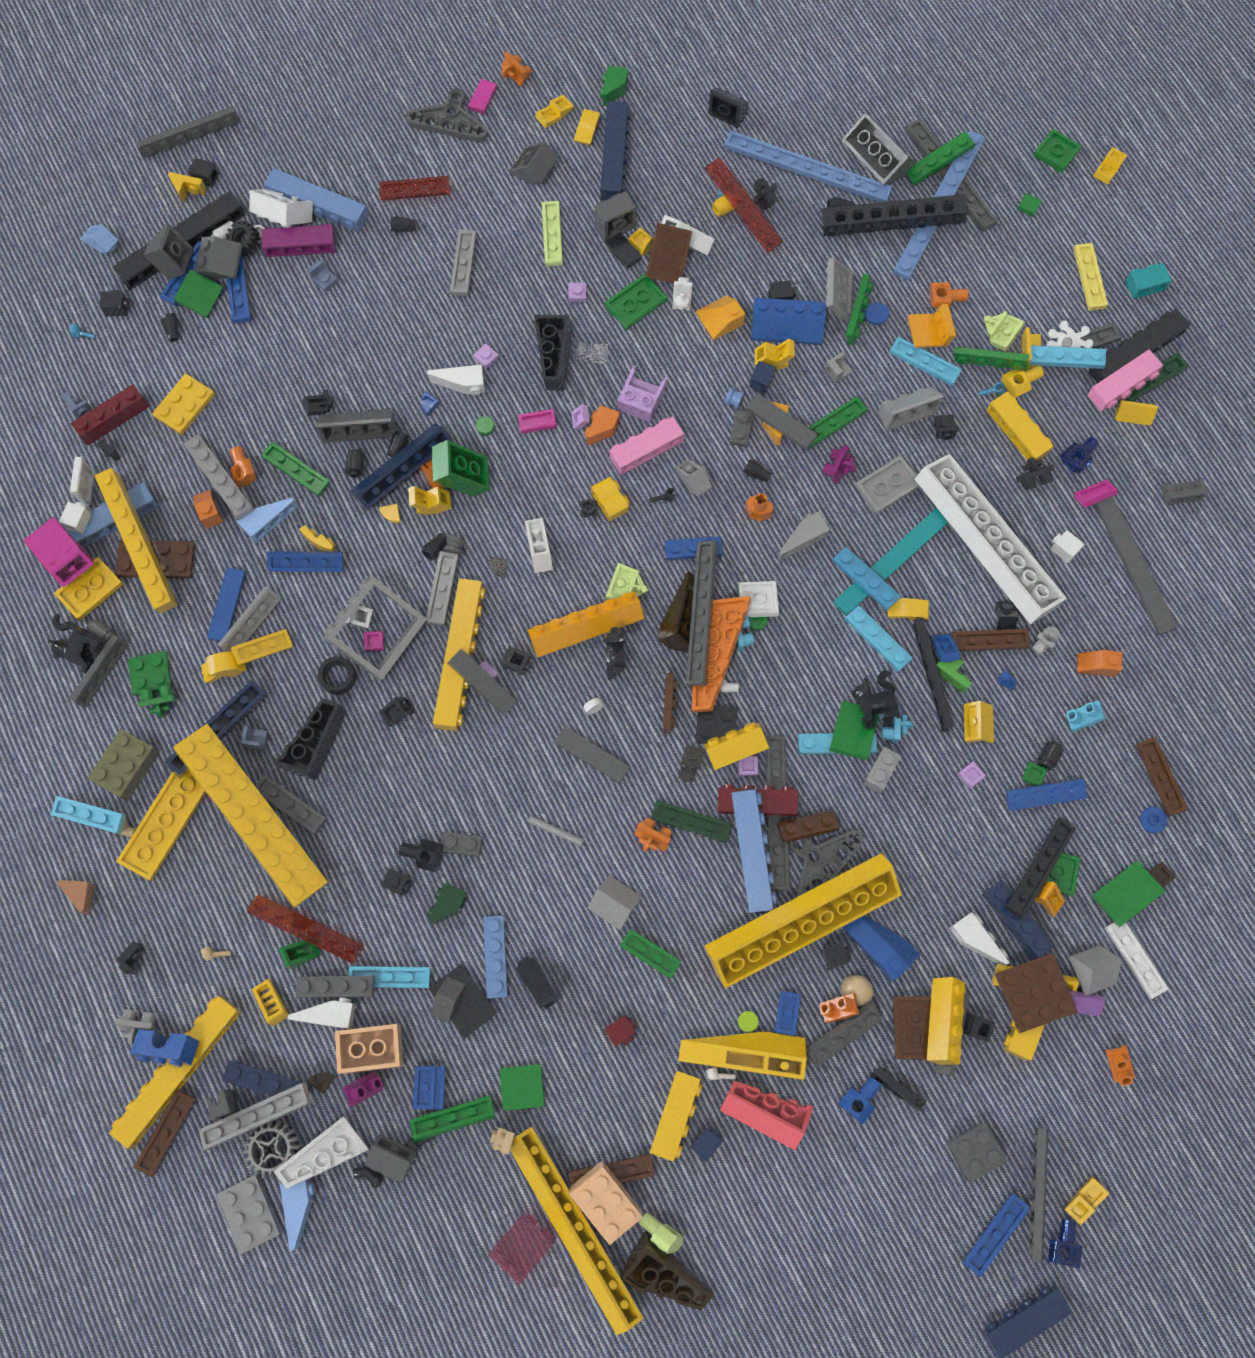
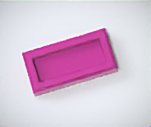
M481 79L468 105L469 110L485 114L497 89V84Z
M554 409L518 415L521 434L557 428Z
M1106 479L1074 493V498L1086 508L1116 495L1117 488Z

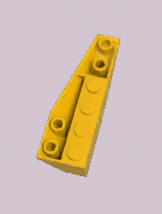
M771 1032L681 1040L678 1061L804 1080L807 1059L806 1040L804 1037Z

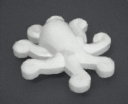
M1062 321L1059 327L1067 334L1056 332L1055 329H1050L1048 332L1049 337L1057 338V341H1048L1046 346L1074 348L1084 346L1085 348H1091L1093 345L1091 339L1086 341L1080 339L1090 332L1087 326L1081 327V332L1075 333L1073 329L1068 327L1067 321Z

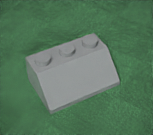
M932 387L920 388L915 393L903 394L898 399L884 401L880 405L878 414L886 431L936 414L943 400V395Z

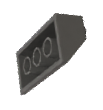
M866 112L841 139L883 185L904 177L916 164L875 119Z
M381 409L380 411L363 410L362 412L346 411L339 414L326 413L319 416L316 427L324 443L392 438V434L396 432V417L394 411L390 409Z

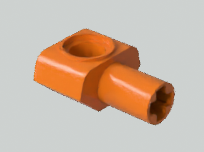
M950 282L930 284V304L932 308H939L941 304H948L950 308L952 302L968 301V289H950Z
M240 446L233 447L230 450L234 466L230 469V473L236 486L242 488L250 485L256 479L250 459L245 457L243 448Z
M758 493L755 497H749L745 510L751 519L762 522L771 518L773 504L767 501L765 494Z

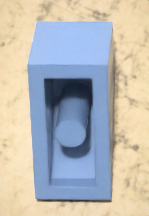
M102 224L91 226L81 237L83 242L101 253H111L117 247L115 243L118 239Z

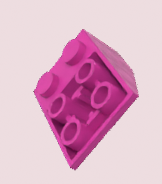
M54 516L23 540L63 588L94 564V559Z

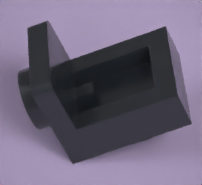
M323 390L322 395L304 396L302 400L307 416L325 415L329 413L333 406V398L329 395L328 390Z
M996 602L995 611L998 619L996 629H1016L1019 618L1016 606L1013 602Z

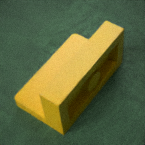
M1026 327L1021 336L1022 354H1030V363L1032 359L1031 345L1041 346V334H1030V327ZM1028 364V369H1027V370H1029V369H1031V368H1033V367H1035V366H1037V365H1029V364Z
M982 701L964 704L965 742L985 741L994 743L992 705Z

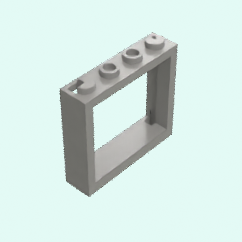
M369 577L360 583V590L357 594L353 593L347 601L349 603L345 609L342 608L337 613V620L334 624L328 625L324 632L326 635L323 638L376 679L383 680L427 618L375 577ZM373 586L414 617L377 668L335 637Z

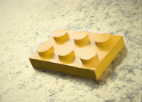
M185 373L154 410L152 416L180 435H183L216 394Z
M97 557L94 559V564L64 588H59L54 594L75 618L81 621L124 584Z

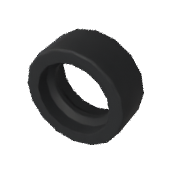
M335 656L328 658L322 662L318 669L319 683L331 694L340 695L347 693L355 684V669L343 657ZM337 665L345 667L348 671L346 682L339 686L330 685L326 680L328 670Z

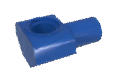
M870 1077L859 1092L850 1088L838 1105L863 1125L875 1110L870 1101L882 1086L874 1078ZM855 1100L860 1101L862 1104L859 1112H855L852 1109V1103Z

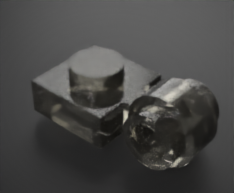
M686 744L681 764L685 765V767H681L678 775L681 781L693 782L696 774L693 768L699 770L705 752L704 749Z

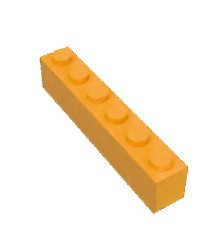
M633 591L614 599H608L595 606H589L584 610L572 612L567 616L553 619L548 623L536 625L527 631L538 658L607 633L612 627L621 628L643 620L644 615L640 600Z

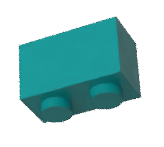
M1164 263L1158 265L1151 264L1143 269H1134L1129 273L1125 281L1132 299L1165 291L1172 282Z

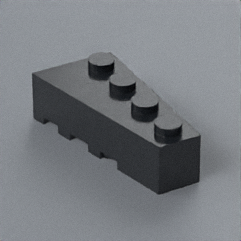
M322 698L308 716V721L302 728H299L295 738L290 744H287L284 748L285 751L280 758L277 757L274 764L285 771L316 781L346 714V710L340 704Z

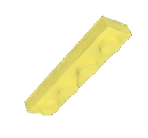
M1093 243L1075 245L1073 250L1088 311L1106 309L1108 302Z

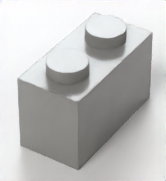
M883 747L863 785L881 794L901 755Z

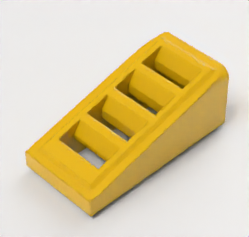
M267 979L252 988L263 1016L269 1025L275 1026L288 1018L287 1008L271 979ZM269 988L270 991L262 996L260 995L261 992ZM273 996V998H271V999L268 1000L267 1002H264V1000H266L267 998ZM276 1003V1006L268 1010L270 1006Z

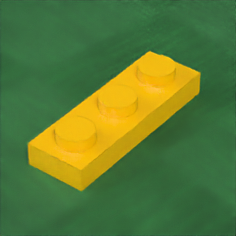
M284 629L233 646L231 651L237 665L240 666L290 649L293 645L287 630Z

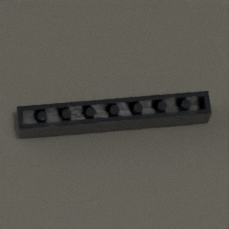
M229 191L212 203L207 204L198 212L193 213L184 221L176 224L173 228L194 248L198 241L201 242L202 237H211L212 232L228 221L235 223L246 214L240 202ZM148 243L112 267L129 291L159 272L143 256Z

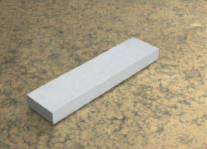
M1115 923L1104 928L1149 999H1153L1169 989L1127 923L1120 928Z

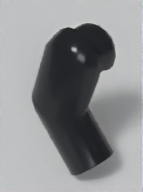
M367 1166L353 1168L354 1179L366 1178L373 1188L381 1186L382 1175L380 1172L373 1171Z

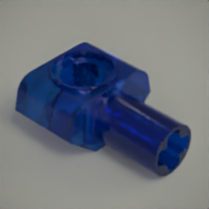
M1090 436L1082 445H1078L1075 442L1072 443L1059 456L1069 470L1080 474L1092 463L1093 458L1090 454L1099 446V442L1096 438Z
M1061 1219L1059 1240H1050L1049 1262L1080 1269L1083 1246L1074 1244L1077 1222ZM1064 1248H1067L1069 1251L1067 1259H1063L1061 1256Z

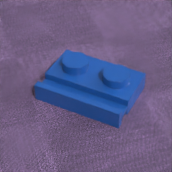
M415 1066L413 1109H444L446 1067Z

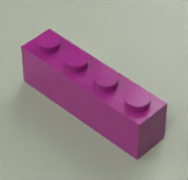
M327 224L286 228L271 227L262 229V249L266 257L336 253V234L333 225Z

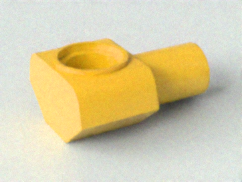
M1039 365L1025 372L1014 369L1002 375V382L1010 395L1017 398L1031 391L1030 383L1043 377L1044 372Z

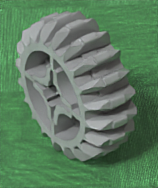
M274 1121L268 1123V1126L265 1124L260 1126V1128L254 1129L255 1135L248 1133L247 1137L251 1141L244 1142V1145L249 1146L248 1150H243V1154H249V1157L245 1158L244 1162L251 1161L248 1167L249 1170L256 1167L254 1175L257 1176L262 1172L261 1178L265 1179L269 1174L270 1179H275L274 1171L296 1154L294 1153L295 1149L301 1148L300 1145L294 1144L295 1141L299 1140L298 1136L292 1138L295 1130L291 1129L287 1132L289 1124H284L282 1127V1121H277L275 1125ZM270 1131L278 1133L270 1142L261 1139L264 1134ZM282 1138H284L286 1141L287 1153H285L281 1148V1144L283 1142ZM257 1144L258 1147L262 1150V1156L260 1160L257 1156ZM274 1145L275 1148L273 1149H275L276 1153L269 1154L268 1146ZM273 1157L282 1160L274 1168L266 1166L267 1162H270Z

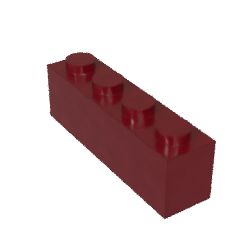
M132 384L70 424L88 446L149 408V405L135 385Z
M725 784L723 788L719 787V814H734L732 792L755 789V786L744 785L743 788H735V785ZM763 786V789H756L757 793H761L762 804L759 805L760 813L764 812L766 816L798 817L799 793L798 790H794V787H783V790H775L773 786Z

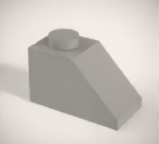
M687 459L674 467L675 472L686 488L694 495H702L712 487L705 469L692 460Z

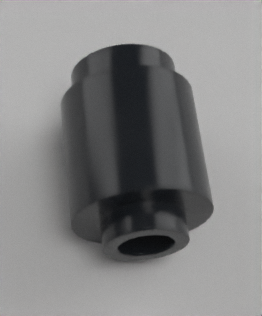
M351 449L346 455L345 473L351 478H359L364 474L365 457L361 450Z
M1053 740L1046 742L1038 756L1039 761L1037 764L1048 771H1052L1057 766L1064 752L1062 745Z

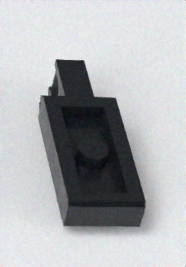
M879 1067L871 1074L872 1078L900 1100L908 1103L915 1110L921 1111L927 1100L920 1093L913 1094L909 1091L910 1087L906 1083L895 1080L892 1077L893 1074L886 1068L881 1069Z

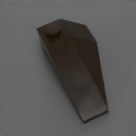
M691 572L686 573L661 623L657 638L669 649L685 653L689 651L695 578Z
M647 1234L633 1248L620 1276L623 1282L636 1291L654 1293L656 1297L661 1299L667 1297L676 1300L677 1304L700 1311L714 1296V1293L672 1253L667 1254L659 1249Z

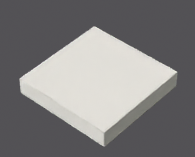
M75 457L70 492L80 503L90 506L95 472L82 457Z
M776 581L738 582L739 597L750 596L752 598L746 616H779Z

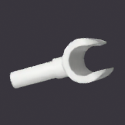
M717 1067L706 1070L709 1080L736 1079V1074H718Z

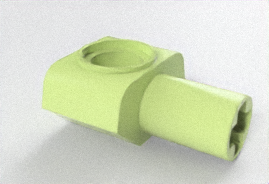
M647 1212L643 1215L639 1225L652 1235L651 1241L667 1254L677 1252L683 1244V1236L668 1224H662L650 1213Z

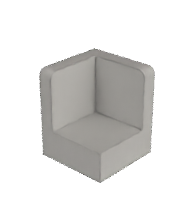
M844 351L826 362L825 371L834 383L839 382L852 373V369L845 362L846 353Z

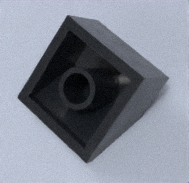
M720 88L711 89L708 114L739 128L748 113L749 102Z

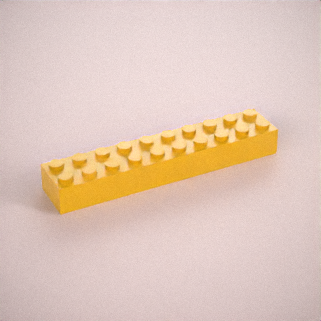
M208 724L173 747L176 754L294 909L327 885L328 881Z
M881 853L705 945V950L714 971L724 988L726 989L902 896L893 865Z

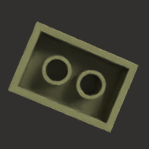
M120 728L87 779L128 802L160 752Z

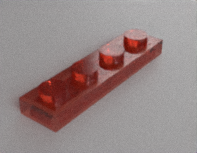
M449 176L379 182L381 201L450 195Z

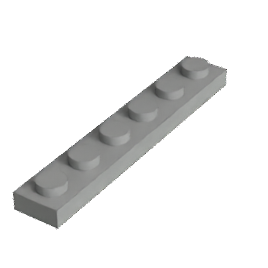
M199 434L183 443L238 520L254 511L253 507Z
M307 1083L296 1085L199 1129L203 1150L214 1148L312 1104Z

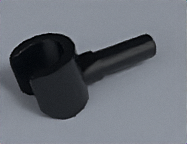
M668 488L665 494L649 498L650 503L659 500L672 502L676 495L669 496L668 494L673 493L674 488Z
M435 1136L415 1142L412 1137L405 1142V1146L415 1151L424 1143L435 1139Z

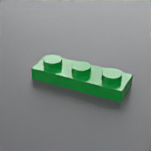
M632 929L629 930L620 944L621 948L669 979L673 977L682 962Z

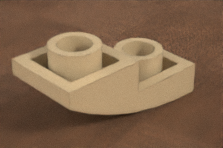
M499 1127L498 1131L493 1130L490 1143H493L492 1149L509 1154L515 1133Z

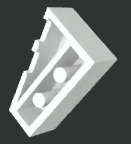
M267 189L250 190L249 211L257 214V217L268 218L270 222L280 223L282 227H291L294 224L312 222L313 201H298V197L292 196V199L283 197V193Z

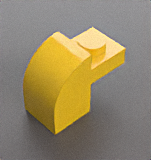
M787 339L778 346L768 342L755 348V365L757 366L758 361L774 366L775 369L788 367L789 360L795 357L794 340Z
M415 486L408 488L410 506L416 508L419 514H438L451 509L450 492L445 489L436 487L425 491Z
M231 651L206 657L207 662L201 665L205 683H213L222 676L236 677L246 671V665L238 666Z

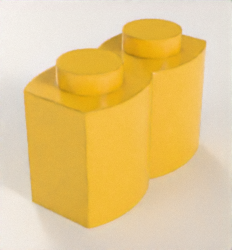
M611 477L591 486V494L609 522L628 512V505H630L626 495L622 496L619 492L620 486L616 480L613 481Z

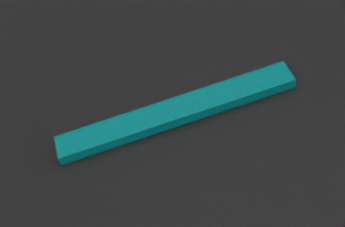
M936 508L870 569L882 580L886 581L949 522ZM854 582L834 600L833 604L847 616L869 595Z

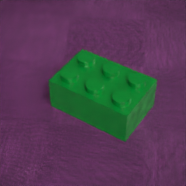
M449 440L432 447L433 482L473 497L489 490L488 456Z

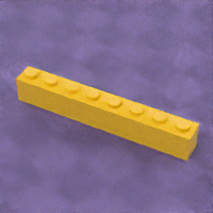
M109 468L94 475L153 609L163 613L178 606L120 474L113 468Z
M460 578L458 581L433 725L436 729L458 731L459 726H462L463 723L461 711L462 707L465 708L467 697L464 694L465 689L469 688V683L447 663L460 649L470 657L472 653H475L476 642L474 637L479 633L477 620L482 615L480 603L481 599L485 598L486 592L481 581Z
M214 997L208 1003L206 1012L200 1014L195 1019L194 1027L190 1032L187 1031L184 1034L199 1041L192 1065H182V1068L171 1066L169 1063H166L165 1066L160 1065L154 1071V1077L151 1081L146 1082L139 1090L140 1095L136 1100L133 1099L126 1106L125 1110L127 1111L124 1115L118 1117L111 1127L113 1129L109 1134L127 1149H133L137 1146L167 1108L176 1090L182 1089L242 1011L224 997Z

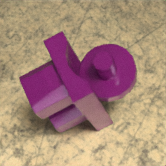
M843 445L842 449L833 448L830 458L835 463L834 465L826 463L823 468L824 475L831 477L833 483L838 484L842 475L847 476L848 472L854 473L856 470V466L853 464L854 459L851 458L852 456L848 452L849 447Z
M372 1071L342 1087L347 1096L349 1107H353L382 1091L383 1083L381 1078L377 1076L376 1071Z

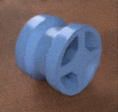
M730 387L724 404L733 405L735 409H739L745 392L735 391V388Z

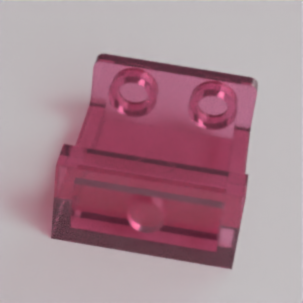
M523 1213L488 1253V1256L518 1285H520L555 1243L552 1240L554 1237L552 1233L546 1228L542 1230L536 1225L538 1220L530 1213L528 1215Z

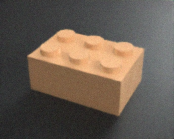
M391 1024L335 1031L337 1074L404 1067L401 1025Z
M603 1160L569 1187V1195L609 1245L643 1218L642 1209Z

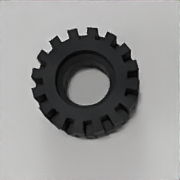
M237 221L236 225H231L232 229L228 228L227 231L230 233H226L228 238L226 240L239 243L240 237L247 233V239L242 243L240 256L252 255V250L255 252L258 250L255 247L260 246V243H258V241H261L260 233L250 223Z

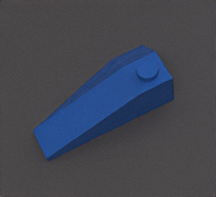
M865 915L841 927L890 982L895 981L920 956L906 939Z

